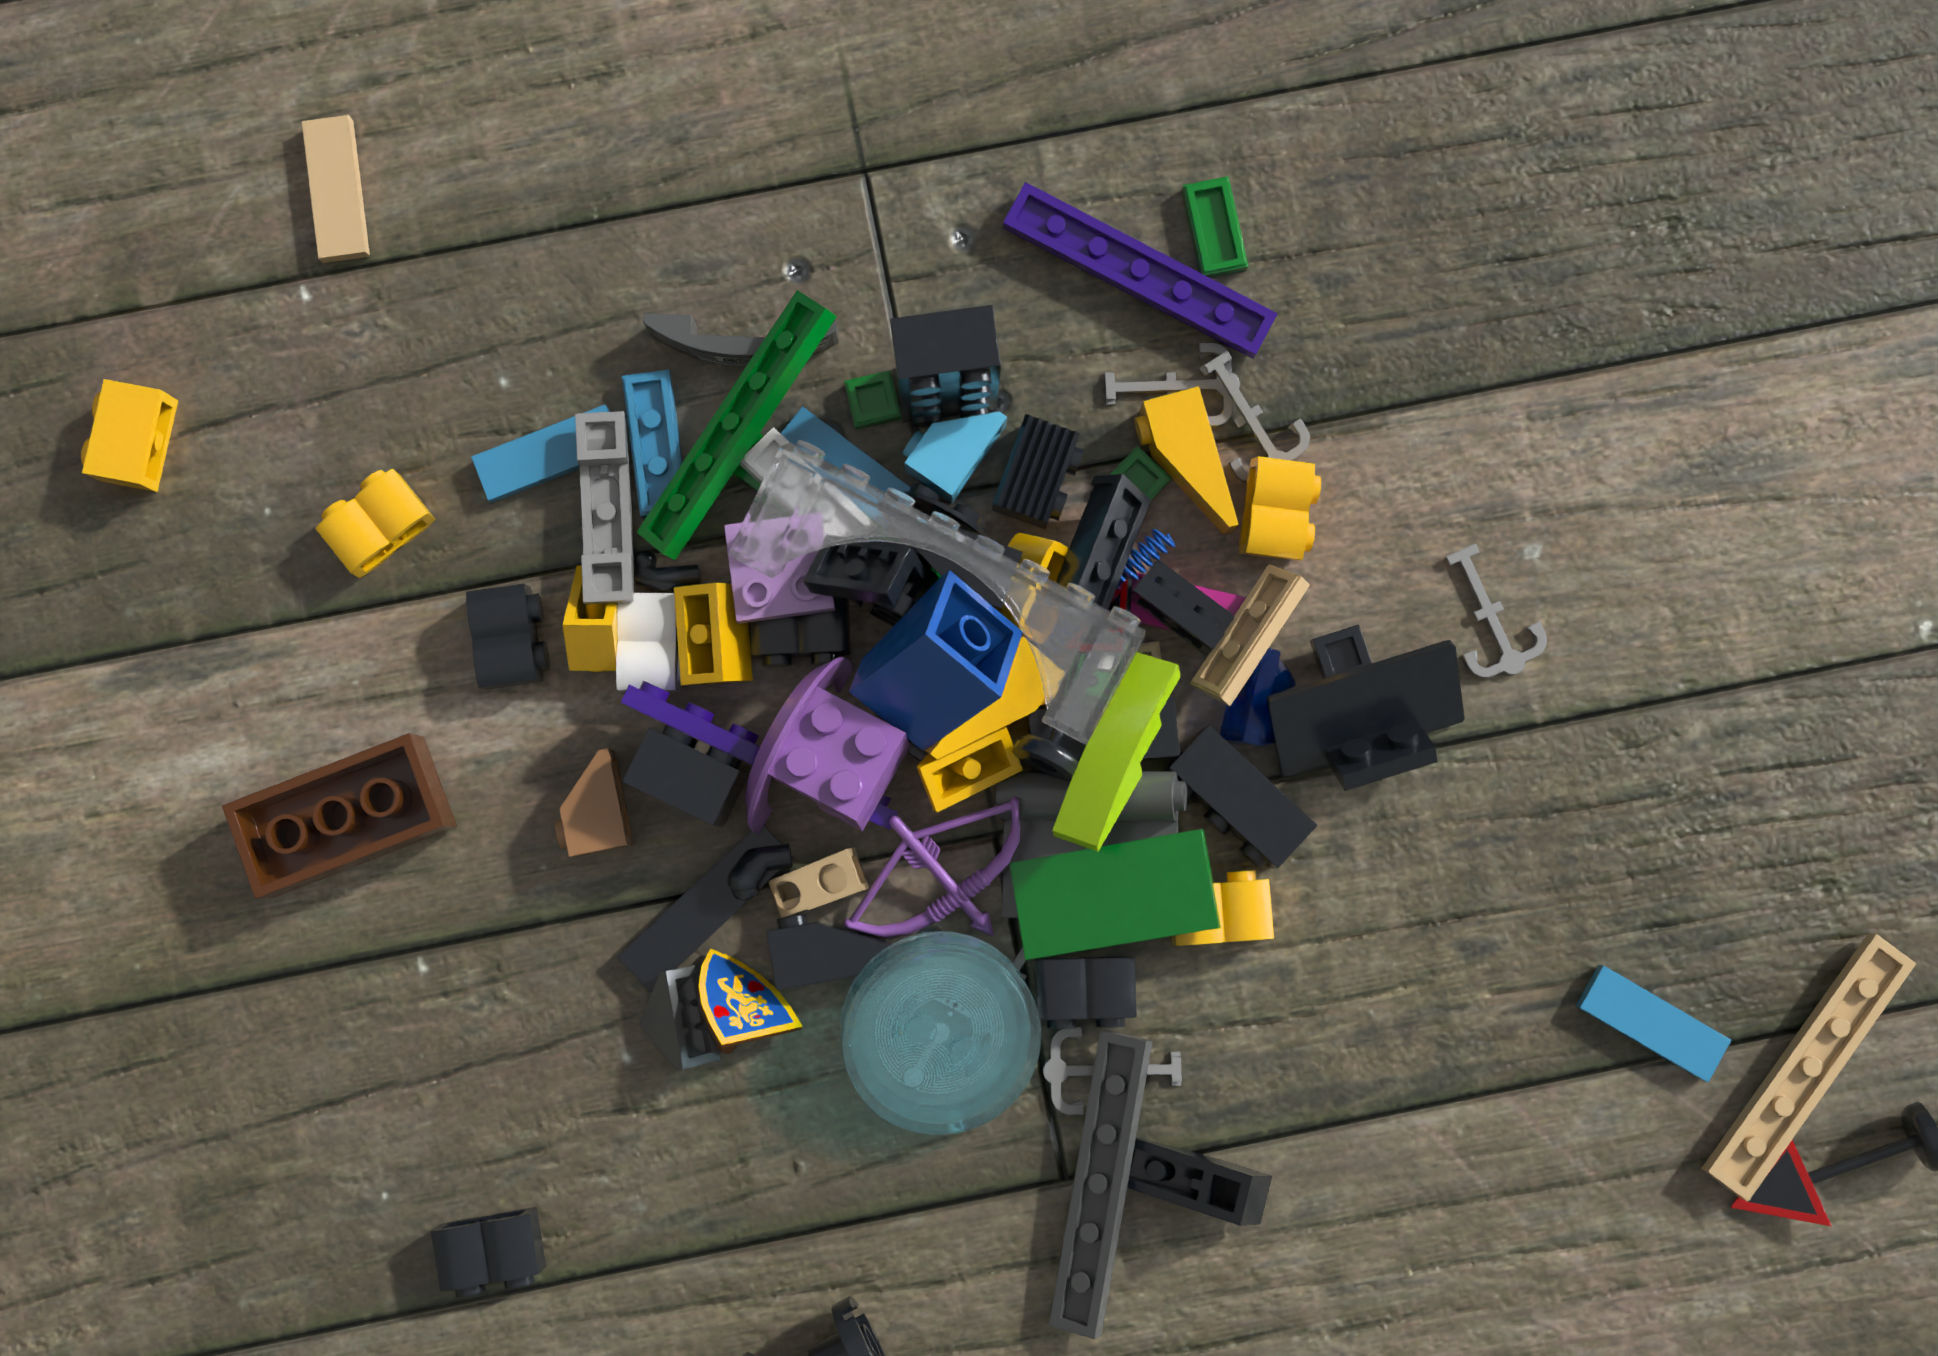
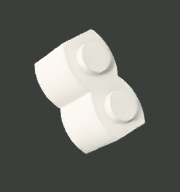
M634 593V602L618 603L617 690L626 692L629 684L639 689L644 680L667 692H680L681 680L674 593Z

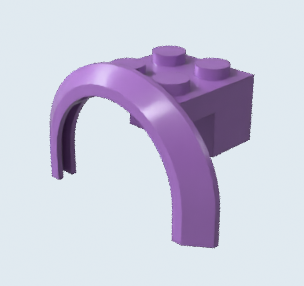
M838 657L814 669L805 676L790 694L769 728L753 763L745 792L748 826L754 834L759 835L773 811L767 801L771 779L812 799L819 809L863 831L910 748L905 732L824 690L832 685L835 692H841L853 671L849 659Z

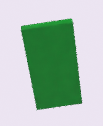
M1203 829L1102 846L1099 852L1085 849L1009 863L1025 960L1221 928Z

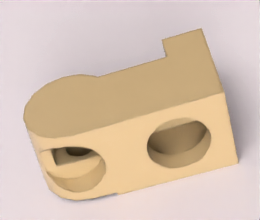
M855 847L845 849L768 881L781 918L806 909L811 910L869 889Z

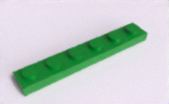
M797 290L637 531L641 537L659 552L673 560H676L837 318L835 314Z

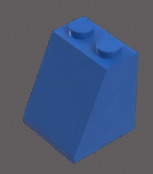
M949 570L862 658L849 692L887 723L905 732L907 738L922 751H925L1002 697L1023 631Z

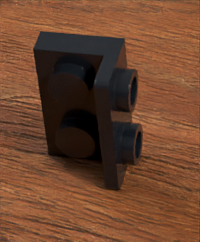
M827 534L803 582L810 593L894 606L906 581L923 583L928 573L918 558L916 551L911 545L896 540L891 542L868 540L858 535L846 537Z
M1156 561L1153 564V567L1144 575L1131 593L1132 602L1205 656L1216 647L1224 636V631L1234 619L1232 613L1161 561Z

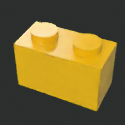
M103 379L101 392L95 395L92 403L94 423L91 436L84 442L81 451V461L84 465L82 473L101 482L158 492L178 400L160 389Z
M709 583L674 587L681 685H711L753 681L749 623L739 624L736 621L732 584Z

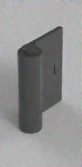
M1021 771L996 784V806L1010 802L1014 796L1019 799L1020 842L1010 863L1089 849L1057 838L1052 832L1071 781L1057 779L1041 771ZM1142 771V777L1102 846L1178 833V811H1186L1187 806L1186 782L1178 781L1175 771ZM1011 810L998 814L999 818L1004 820L1003 846L1011 831ZM1008 864L1003 869L1002 917L1018 918L1010 864Z

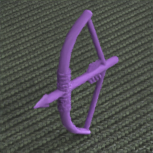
M1014 796L1010 802L912 832L900 817L892 816L889 824L903 840L852 916L844 920V926L858 932L885 938L908 935L935 922H940L946 915L951 914V911L953 912L956 908L961 907L972 920L970 927L994 937L989 913L986 911L981 913L970 899L976 893H980V889L984 890L986 886L991 885V881L1010 863L1020 842L1019 799ZM1011 810V831L1002 850L985 868L978 869L977 873H972V877L968 876L967 880L962 881V884H956L937 862L940 848L929 835ZM902 855L914 869L927 868L947 891V895H942V898L934 901L932 906L928 905L925 912L904 922L877 926L858 921Z

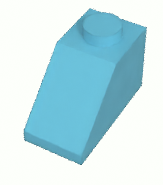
M994 412L932 423L925 434L918 430L902 453L907 457V460L904 462L905 472L950 503H953L1006 428L1007 416L1001 412Z

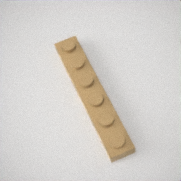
M1868 933L1701 1169L1740 1199L1748 1202L1916 963L1879 935Z

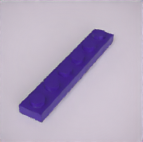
M1027 182L1024 183L1003 222V229L1252 359L1257 354L1278 314Z
M644 680L639 689L629 684L621 700L622 704L753 765L760 746L755 744L759 735L732 723L729 731H726L711 723L715 714L690 702L687 703L684 710L666 702L670 694L669 692ZM883 795L869 821L890 830L889 820L892 816H897L898 812L888 808L891 798Z

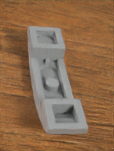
M624 411L575 414L577 461L580 466L583 603L587 605L634 602L633 526Z

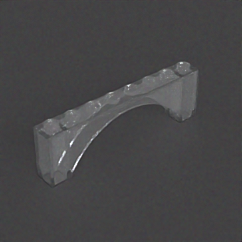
M798 440L796 445L788 443L779 447L727 555L770 578L783 572L787 562L826 547L852 542L881 541L906 544L929 550L952 560L987 585L1010 610L1024 632L1035 656L1043 683L1047 710L1041 722L1087 745L1144 640L1146 630L1138 627L1141 622L1138 617L1115 606L1111 612L1093 603L1095 599L1094 594L1076 584L1068 583L1065 588L1048 579L1050 572L1033 561L1023 559L1021 564L1004 556L1005 548L990 538L978 535L977 539L974 540L958 531L960 524L942 513L933 511L930 517L913 508L915 500L899 490L888 488L885 493L868 484L871 478L868 474L851 465L843 464L840 469L823 460L826 453L810 443Z

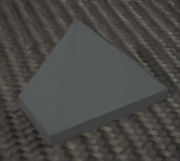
M702 964L660 972L639 1024L676 1070H683L721 1060L716 1041L709 1031L699 1008L697 983L699 969Z

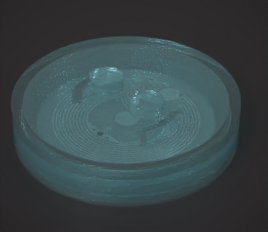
M928 932L907 937L888 946L873 957L859 972L843 1004L840 1038L849 1078L862 1100L875 1113L891 1124L905 1130L928 1135H946L968 1131L993 1120L1010 1107L1021 1095L1029 1083L1038 1062L1041 1047V1023L1035 1000L1023 976L1002 952L992 945L969 935L954 932Z

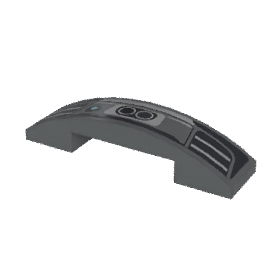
M644 313L643 323L649 334L661 343L688 356L723 365L746 367L765 339V337L697 334L698 327L692 315ZM833 322L811 356L839 343L837 322Z

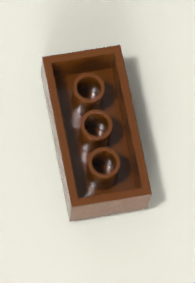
M411 733L222 805L255 899L281 896L457 827L426 740L423 736Z

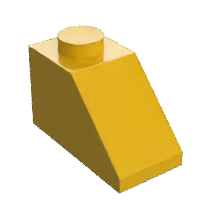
M582 566L576 567L562 625L569 671H616L618 603L584 605Z
M1006 726L938 760L928 753L916 766L935 812L946 809L1023 771L1019 758L1012 752L1014 745Z

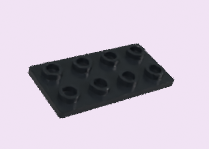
M1445 640L1281 691L1266 698L1278 767L1282 776L1289 777L1329 764L1344 791L1438 762L1436 747L1426 733L1461 723L1465 719L1456 646L1451 640Z

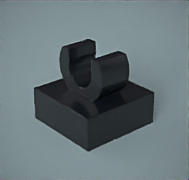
M1359 624L1310 640L1322 679L1372 663Z

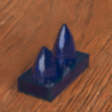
M1268 648L1231 706L1226 704L1220 735L1227 742L1254 746L1274 744L1266 698L1269 695L1296 686L1292 673L1279 659L1281 651Z

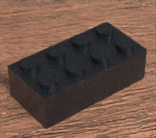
M993 305L890 318L903 423L913 422V426L919 428L930 427L932 423L941 422L943 417L960 415V418L988 414V411L997 410L1001 360Z

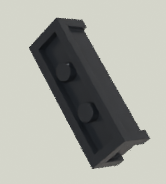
M1124 474L1094 476L1091 483L1093 490H1091L1089 500L1054 587L1045 596L1044 602L1049 606H1057L1069 616L1068 622L1073 626H1102L1151 502Z

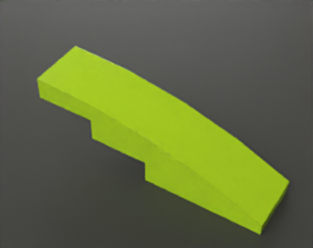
M1133 652L1100 714L1071 779L1052 830L1055 837L1099 852L1143 775L1140 762L1162 726L1159 713L1181 677L1178 664Z

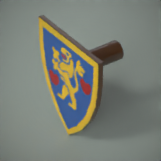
M710 948L699 969L697 994L700 1011L716 1041L717 1048L722 1053H733L738 1044L802 1029L803 1026L791 1006L781 993L761 974L739 960Z

